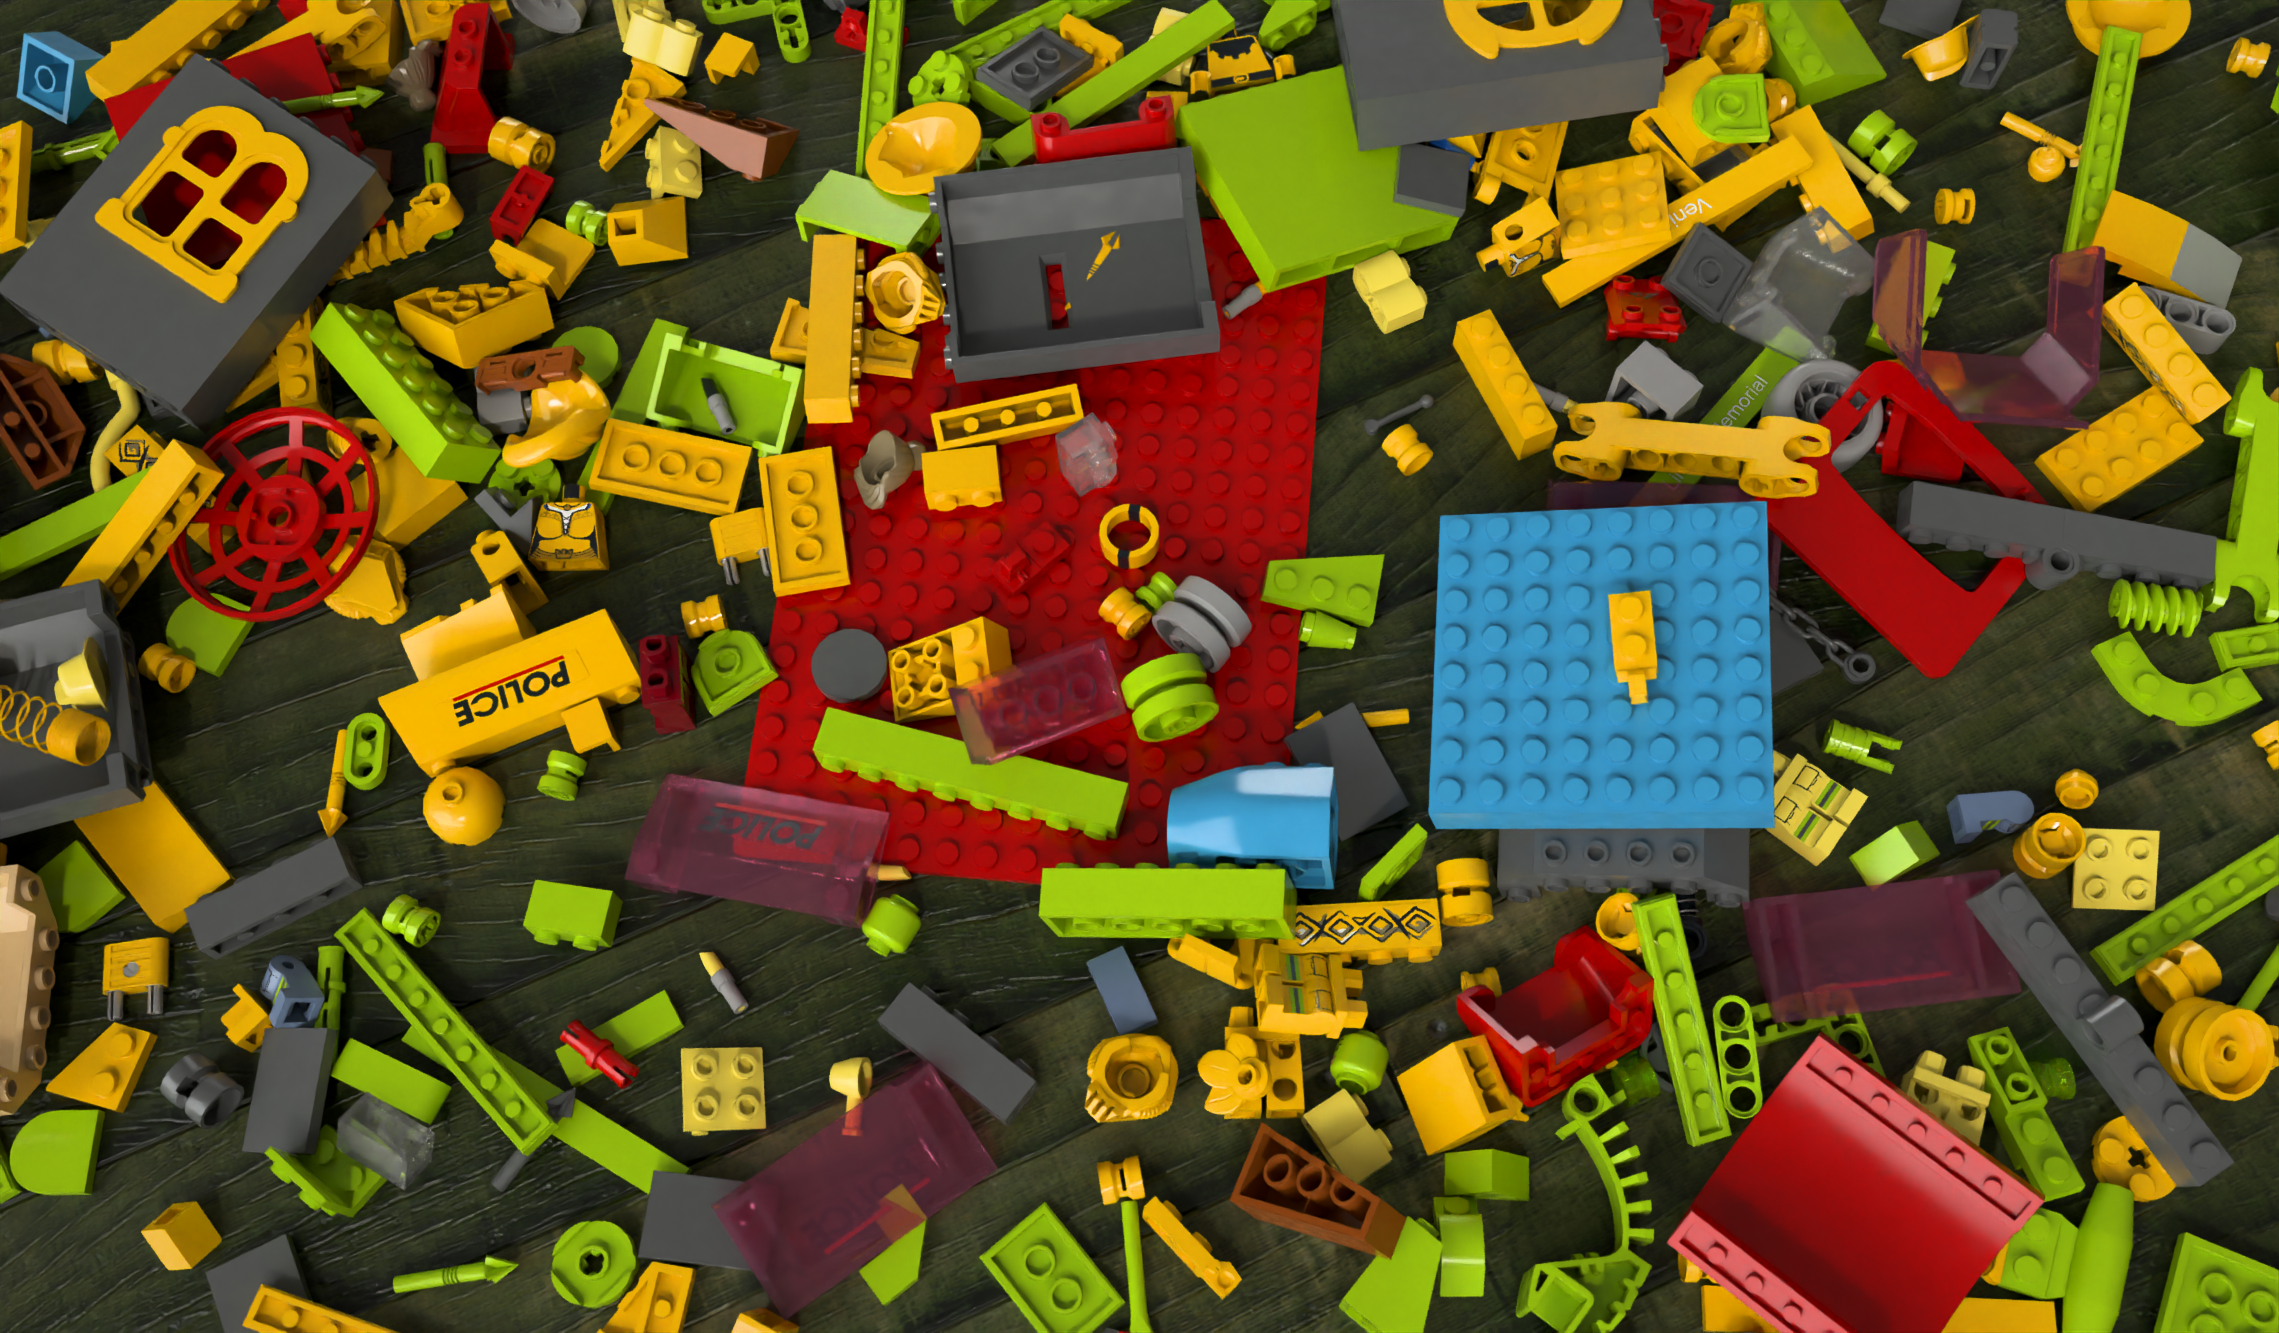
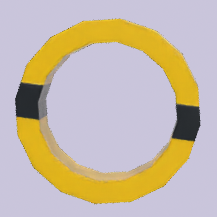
M1123 504L1112 508L1104 516L1100 524V546L1105 558L1113 565L1123 569H1136L1146 565L1155 557L1159 549V525L1155 516L1147 508L1137 504ZM1123 521L1140 522L1151 533L1149 541L1142 548L1134 551H1123L1116 548L1109 541L1108 535L1113 527Z

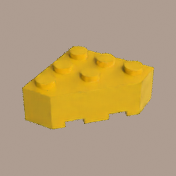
M525 280L510 281L508 284L509 288H490L489 283L460 285V292H440L439 287L424 288L393 301L402 332L413 340L414 345L463 369L475 368L483 358L508 353L512 350L513 346L524 341L536 340L542 336V333L555 328L545 289Z

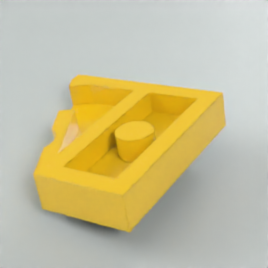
M114 1022L47 1085L45 1090L124 1113L158 1036Z

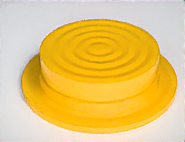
M2066 0L2067 14L2076 37L2083 46L2098 56L2102 34L2108 25L2143 34L2138 58L2141 59L2160 54L2172 48L2186 32L2191 19L2189 0Z
M932 102L908 109L886 123L872 139L866 153L865 164L867 173L872 182L885 192L895 195L920 194L929 197L928 192L935 191L933 177L973 172L976 157H978L977 154L982 150V128L979 120L971 110L963 105L952 102Z

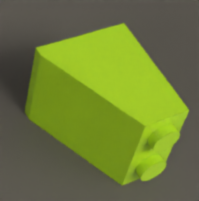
M1407 1216L1391 1260L1376 1256L1345 1295L1338 1307L1368 1333H1423L1443 1244L1436 1239L1439 1236V1232L1424 1219L1418 1217L1414 1221L1411 1217Z

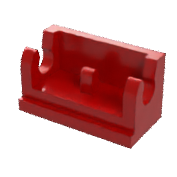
M522 164L489 218L493 237L503 241L505 236L508 235L513 238L514 244L517 246L524 238V233L545 198H549L553 193L555 179Z

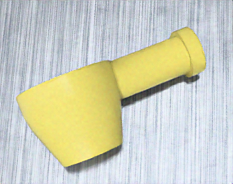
M853 1057L832 1065L829 1078L830 1086L833 1090L847 1096L844 1128H842V1135L862 1136L863 1100L870 1092L873 1078L872 1063L868 1057Z

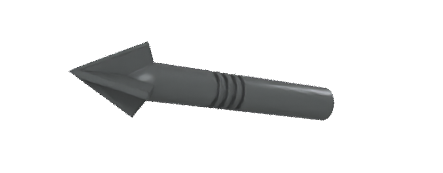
M576 1087L545 1101L549 1108L546 1112L557 1124L562 1117L572 1118ZM517 1148L492 1179L491 1184L496 1189L504 1192L538 1148L528 1157Z

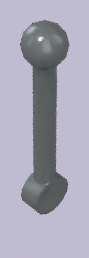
M1425 394L1420 398V401L1379 420L1368 419L1365 422L1364 430L1369 435H1375L1381 426L1422 407L1426 409L1432 407L1434 399L1431 395Z

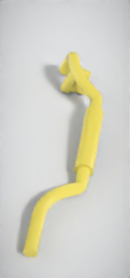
M55 217L45 220L43 218L34 221L27 220L26 245H24L27 249L30 248ZM105 368L110 388L117 391L121 408L104 428L93 449L90 462V476L94 493L112 485L110 476L111 461L103 453L122 438L125 432L137 420L141 411L137 390Z

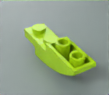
M1276 0L1259 30V45L1265 46L1272 53L1282 50L1286 44L1299 36L1307 35L1316 27L1317 12L1329 8L1331 1Z
M2008 1026L1969 1037L1967 1043L1973 1066L1985 1072L1983 1092L1991 1094L1988 1105L1989 1112L2015 1169L2023 1168L2030 1184L2045 1195L2044 1202L2081 1192L2086 1185L2044 1109L2048 1100Z

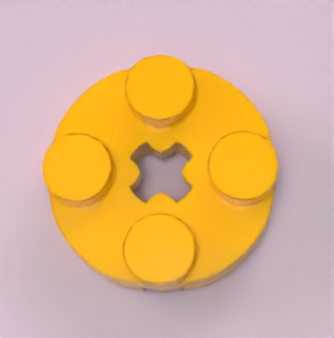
M2125 1116L2115 1118L2097 1130L2091 1146L2094 1145V1158L2091 1159L2092 1169L2100 1183H2110L2127 1188L2134 1193V1201L2150 1202L2162 1198L2176 1187V1184ZM2130 1147L2135 1151L2140 1150L2145 1157L2144 1168L2141 1165L2132 1167L2129 1164L2128 1160L2132 1156L2128 1151Z

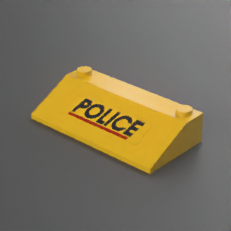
M602 609L378 697V701L418 766L433 778L452 768L461 767L565 725L561 712L592 699L598 698L605 708L618 703L627 704L635 701L642 694L641 672L634 651L607 610Z

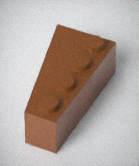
M1262 1122L1229 1200L1257 1220L1390 1260L1407 1219L1382 1199Z

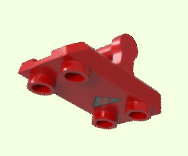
M1616 275L1613 277L1604 290L1609 309L1605 328L1606 341H1616L1617 338L1665 339L1666 343H1676L1678 333L1682 334L1686 330L1687 325L1677 297L1659 284L1663 276H1653L1650 279H1634L1628 275Z

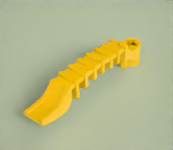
M433 183L426 186L419 196L410 200L409 205L412 209L404 213L403 227L399 228L391 220L387 222L386 234L381 235L377 228L371 229L370 239L359 243L327 284L332 286L335 285V281L347 278L350 280L354 278L355 274L364 271L370 273L372 268L384 264L386 267L391 265L393 260L398 258L407 259L409 254L418 250L420 252L426 251L425 245L433 235L453 229L462 222L464 218L463 208L445 184Z

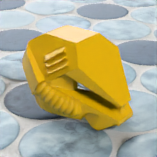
M1748 2L1734 5L1730 11L1729 19L1725 18L1704 35L1699 49L1701 58L1709 54L1724 75L1760 73L1773 55L1763 3ZM1740 35V36L1738 37V39H1737V40L1735 41V43H1734L1733 39H1734L1736 36Z
M902 252L888 256L877 265L876 269L867 273L864 286L865 293L874 307L873 312L887 331L906 335L914 331L917 324L936 320L939 316L943 315L945 299L939 277L924 264L921 258L916 255V252Z
M349 535L342 551L328 567L332 577L350 556L360 535ZM371 539L363 558L351 575L332 594L326 597L324 602L331 609H334L335 612L348 618L351 617L352 619L356 618L359 620L361 618L368 619L371 616L381 625L393 624L408 611L407 608L410 604L409 598L402 591L405 587L404 582L407 580L403 559H401V556L392 545ZM328 551L325 554H323L321 558H324Z
M1130 1033L1102 1039L1090 1054L1087 1063V1075L1091 1078V1084L1088 1087L1084 1108L1098 1123L1149 1119L1168 1111L1173 1101L1178 1080V1065L1171 1052V1046L1160 1036Z

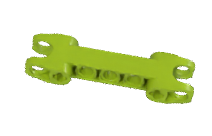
M2249 367L2240 376L2225 412L2224 434L2239 437L2241 442L2225 540L2217 538L2214 580L2202 586L2201 592L2203 594V610L2215 613L2218 608L2224 606L2229 597L2231 586L2245 589L2254 600V618L2256 623L2264 625L2274 622L2279 617V553L2277 552L2279 542V403L2271 400L2263 390V373L2261 369Z

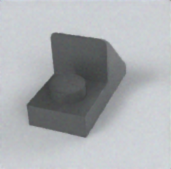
M497 486L484 489L474 500L525 555L529 554L538 515L543 504V495L531 498L518 510L515 507L517 505L515 498L507 490L499 489Z

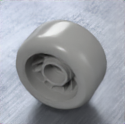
M1817 359L1801 363L1788 371L1770 391L1763 404L1760 420L1766 416L1794 417L1816 424L1834 402L1849 388L1861 371L1849 364L1831 359ZM1858 391L1849 403L1858 410L1867 399ZM1881 398L1833 452L1831 461L1839 473L1854 466L1877 441L1883 426Z

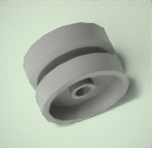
M512 0L514 7L532 23L548 31L561 34L574 33L580 29L586 16L587 7L593 1Z
M1190 575L1173 592L1175 602H1165L1152 617V624L1160 637L1176 653L1196 654L1201 658L1205 671L1215 673L1230 658L1229 647L1235 648L1239 646L1251 632L1252 624L1241 607L1224 591L1201 577Z

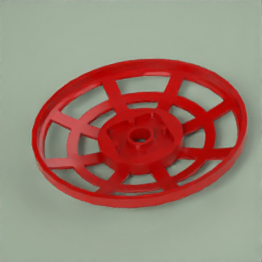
M299 407L271 408L250 414L233 422L214 435L201 448L214 463L223 455L236 471L222 487L214 502L213 509L199 508L189 521L209 524V545L216 564L195 575L187 553L186 527L173 544L167 548L171 565L177 578L195 600L208 609L234 620L248 622L275 621L294 616L315 606L332 594L351 575L363 558L373 537L379 514L380 490L377 471L371 455L363 442L348 427L331 416L313 409ZM280 424H289V446L267 450L254 456L249 461L235 446L245 437L262 429ZM305 424L331 430L350 444L338 462L320 450L304 446ZM360 457L367 472L369 499L367 511L355 512L354 492L347 473ZM288 459L286 475H277L264 480L257 471L272 462ZM304 459L318 462L329 470L315 487L302 479ZM245 481L252 490L243 500L239 512L226 511L233 495ZM339 483L343 494L344 513L327 514L324 497ZM288 511L286 522L276 527L278 516ZM223 526L237 527L238 537L243 545L229 556H227L223 544ZM363 527L352 553L339 571L332 577L328 567L342 551L350 535L351 528ZM340 529L333 546L325 557L321 558L314 546L320 540L324 530ZM254 556L268 562L262 582L244 576L236 568ZM302 557L309 570L293 579L278 582L284 563L292 562ZM226 576L238 586L258 593L250 610L242 611L225 605L213 597L204 587ZM313 579L318 583L320 588L308 597L288 607L265 612L274 593L296 589Z

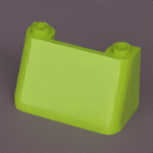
M666 332L645 418L658 421L657 428L679 432L680 427L690 428L751 445L753 448L759 449L757 455L759 457L786 454L790 452L806 414L803 400L805 369ZM701 378L713 379L720 394L724 396L729 414L736 427L733 433L728 435L722 433L715 415L711 413L707 404V397L702 387Z

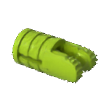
M1832 719L1825 731L1821 752L1826 754L1830 752L1835 756L1854 760L1857 764L1892 774L1894 765L1890 761L1881 758L1875 759L1867 756L1872 742L1878 743L1881 747L1900 750L1903 741L1867 729L1862 730L1855 726L1852 727L1846 723L1842 724L1839 720Z

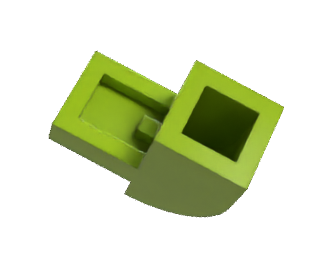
M1433 1197L1435 1229L1439 1232L1437 1240L1443 1244L1437 1269L1440 1297L1483 1296L1485 1244L1482 1214H1478L1476 1198Z

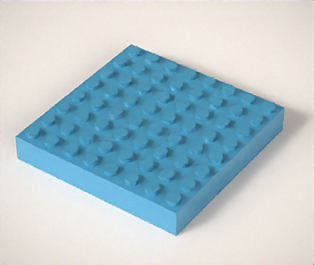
M1767 501L1440 516L1428 812L1435 828H1775ZM1650 590L1659 673H1656L1657 679L1646 680L1648 703L1631 705L1628 682L1618 683V678L1615 675L1608 595Z

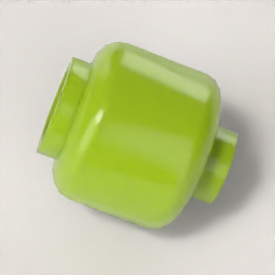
M891 894L890 898H878L862 923V931L869 938L866 945L887 957L890 951L904 953L921 927V919L917 915L919 909L908 900L895 894Z
M1359 1030L1356 1033L1343 1035L1337 1043L1330 1064L1331 1075L1336 1080V1084L1340 1089L1345 1088L1350 1094L1365 1095L1369 1091L1376 1090L1381 1085L1389 1061V1052L1385 1045L1380 1042V1038L1370 1031Z

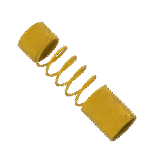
M0 685V736H4L12 742H21V744L27 747L38 748V750L44 753H50L55 757L81 766H90L97 762L106 752L111 732L110 726L105 719L74 708H67L63 711L62 706L57 702H50L46 705L45 700L40 696L30 699L29 695L24 691L13 693L12 688L9 686ZM1 689H6V690L9 691L10 695H9L8 698L4 701V703H3V705H2V707H1V703H2V690H1ZM22 694L26 697L27 701L19 710L15 727L5 732L2 722L11 712L14 696ZM11 699L9 708H8L7 712L5 713V715L3 716V711H4V709H5V706H6V704L9 702V700ZM39 700L42 702L43 708L34 720L32 733L21 737L19 727L28 716L30 702ZM27 706V709H26V712H25V714H24V717H23L22 720L19 722L20 717H21V714H22L24 708ZM49 706H56L59 708L60 713L51 722L46 740L38 743L36 732L44 723L47 708ZM43 713L42 719L39 725L36 727L39 717ZM16 730L18 738H13L7 734L13 733ZM33 735L35 744H30L24 740L29 739ZM46 744L47 749H45V748H43V747H41V746Z

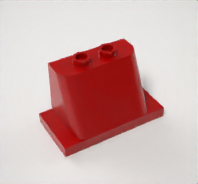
M470 3L458 8L453 16L448 39L445 40L430 143L442 144L443 148L446 149V154L489 153L488 141L490 133L495 124L502 119L501 116L495 117L480 87L482 71L512 69L516 41L512 33H503L489 3Z

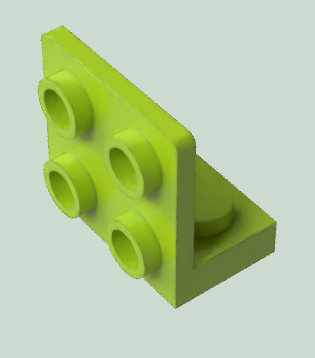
M328 1124L319 1132L316 1155L297 1154L295 1156L272 1146L264 1152L274 1162L269 1168L276 1176L288 1184L293 1181L302 1189L298 1194L302 1201L312 1209L318 1211L321 1208L333 1217L340 1213L353 1218L388 1179L334 1127Z

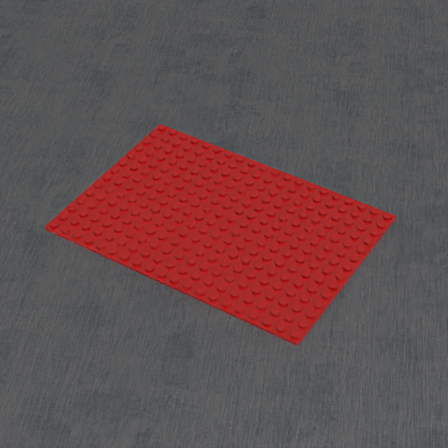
M1199 218L1212 301H1215L1220 330V352L956 383L953 369L946 370L944 359L945 335L951 332V326L944 325L943 315H941L936 320L917 324L916 329L909 334H900L902 337L920 343L921 352L913 379L861 372V379H855V385H859L860 407H854L853 422L811 424L807 422L803 451L831 446L834 453L851 585L777 597L767 655L779 677L761 687L741 807L827 822V825H818L740 810V812L748 815L749 822L743 830L735 835L733 852L736 857L748 860L835 867L837 863L865 864L866 862L881 863V865L904 866L911 874L1040 885L1043 868H1056L1058 863H1073L1079 865L1080 868H1095V865L1098 863H1112L1120 868H1135V865L1138 863H1152L1158 865L1159 868H1169L1167 819L1169 800L1173 788L1237 767L1264 765L1268 762H1280L1290 766L1291 753L1283 739L1293 732L1299 652L1298 635L1302 611L1261 601L1260 598L1269 561L1306 559L1327 276L1266 293L1262 296L1261 300L1253 306H1248L1230 320L1224 315L1222 308L1241 295L1244 289L1251 284H1255L1260 279L1226 221ZM941 233L921 259L938 277L939 273L945 272L944 264H938L936 243L942 242ZM857 237L859 249H865L866 270H860V275H864V281H866L867 273L876 269L877 265L884 258L895 255L896 250L893 247ZM1061 264L1046 266L1053 329L1069 328L1068 314L1065 310L1066 298ZM866 293L864 297H859L858 302H863L864 322L861 323V327L871 331L877 328L887 331L873 312L874 307ZM943 294L945 303H948L947 294ZM1077 384L1085 419L1082 428L996 446L1000 466L1002 502H994L987 507L967 505L958 506L950 511L929 510L924 493L922 469L920 471H912L905 483L889 493L885 506L882 509L871 510L864 504L853 476L854 470L859 466V460L866 454L871 439L880 431L888 430L900 437L905 443L912 440L919 441L925 446L927 452H936L938 449L930 414ZM1123 504H1137L1147 508L1155 516L1159 525V549L1155 557L1146 565L1136 569H1123L1113 565L1105 558L1100 546V524L1104 516L1112 508ZM1047 521L1070 545L1071 552L1014 598L990 573L989 567L1013 549L1043 522ZM1123 521L1111 529L1108 538L1116 548L1123 551H1134L1142 548L1149 541L1151 533L1140 522ZM1158 571L1167 575L1177 587L1190 575L1201 577L1220 588L1241 607L1252 624L1251 632L1239 646L1235 648L1229 647L1230 658L1219 671L1215 673L1206 671L1207 681L1205 684L1213 689L1219 705V712L1215 717L1202 727L1188 734L1164 741L1145 742L1138 738L1132 721L1134 710L1127 707L1120 684L1137 667L1151 660L1177 653L1157 633L1152 624V617L1147 626L1137 636L1130 640H1125L1117 633V626L1114 623L1106 622L1099 615L1098 611L1105 599L1120 587L1127 588L1133 594L1134 601L1140 604L1135 596V592L1142 586H1148L1151 583V577ZM983 616L1008 629L1017 700L981 712L896 723L889 660L887 664L888 676L882 688L870 699L846 704L827 698L817 688L811 672L812 655L818 644L828 635L843 629H860L872 634L882 644L888 659V651ZM827 707L1126 782L1129 785L1130 796L1117 839L1107 837L1106 840H1097L1086 836L1083 830L1069 827L1065 831L1048 826L1045 823L1046 821L1031 817L1029 821H1023L1008 815V811L993 807L992 811H984L970 805V801L955 798V801H945L935 797L932 791L918 788L917 792L906 791L897 787L893 781L881 779L880 782H871L859 777L858 772L846 769L842 773L829 771L821 766L813 752ZM756 815L762 816L748 837H741ZM763 817L776 818L763 840H756L768 823L761 821ZM738 818L737 827L743 822L741 818ZM782 822H796L801 830L798 837L802 834H813L818 826L824 827L810 849L797 847L795 845L796 839L786 844L774 843L770 839L771 830ZM783 827L777 831V837L780 839L789 838L794 831L791 827ZM808 839L802 840L803 843H807Z

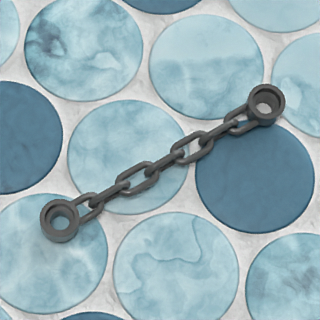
M1769 586L1770 606L1781 613L1784 623L1801 637L1813 638L1823 645L1826 655L1841 666V673L1845 680L1852 684H1863L1874 675L1876 669L1875 661L1868 653L1856 652L1839 639H1829L1819 631L1818 623L1799 608L1787 607L1777 599L1776 591ZM1796 614L1812 625L1806 627V632L1790 621L1796 619ZM1838 646L1849 653L1844 660H1841L1832 653L1838 651ZM1860 660L1864 662L1866 671L1864 673L1855 671L1853 668L1854 661Z

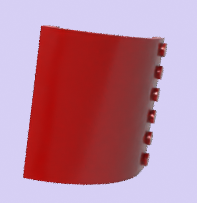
M1820 1031L1720 1162L1676 1226L1667 1243L1781 1333H1941L1965 1296L2015 1232L2018 1233L2044 1203L2045 1195Z

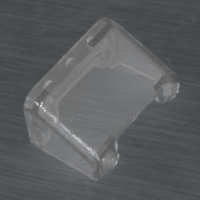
M1820 205L1782 228L1770 238L1734 297L1722 322L1732 332L1799 363L1817 359H1832L1836 353L1834 348L1837 342L1827 333L1846 298L1854 294L1859 296L1871 287L1874 282L1872 277L1879 263Z

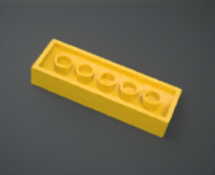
M154 779L150 786L143 787L146 796L142 802L74 819L73 821L152 922L167 932L174 934L188 922L184 911L185 908L197 903L196 901L205 894L220 892L234 885L236 880Z

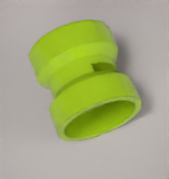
M579 200L571 206L567 213L566 229L576 235L586 236L588 241L597 246H603L608 242V212L604 210L597 211L592 204Z
M552 750L546 762L549 768L547 773L541 776L537 789L553 798L574 801L579 790L577 786L578 778L584 775L588 763L573 754Z
M401 894L386 909L382 926L393 934H403L407 942L418 948L424 946L432 939L440 925L441 916L429 907L421 908L418 901L409 895Z

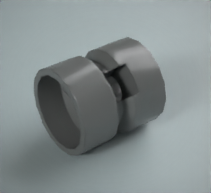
M201 1052L190 1053L175 1063L165 1075L160 1087L162 1095L178 1108H185L186 1115L204 1129L214 1128L225 1121L237 1109L244 1095L243 1086L227 1073L220 1072L219 1066Z

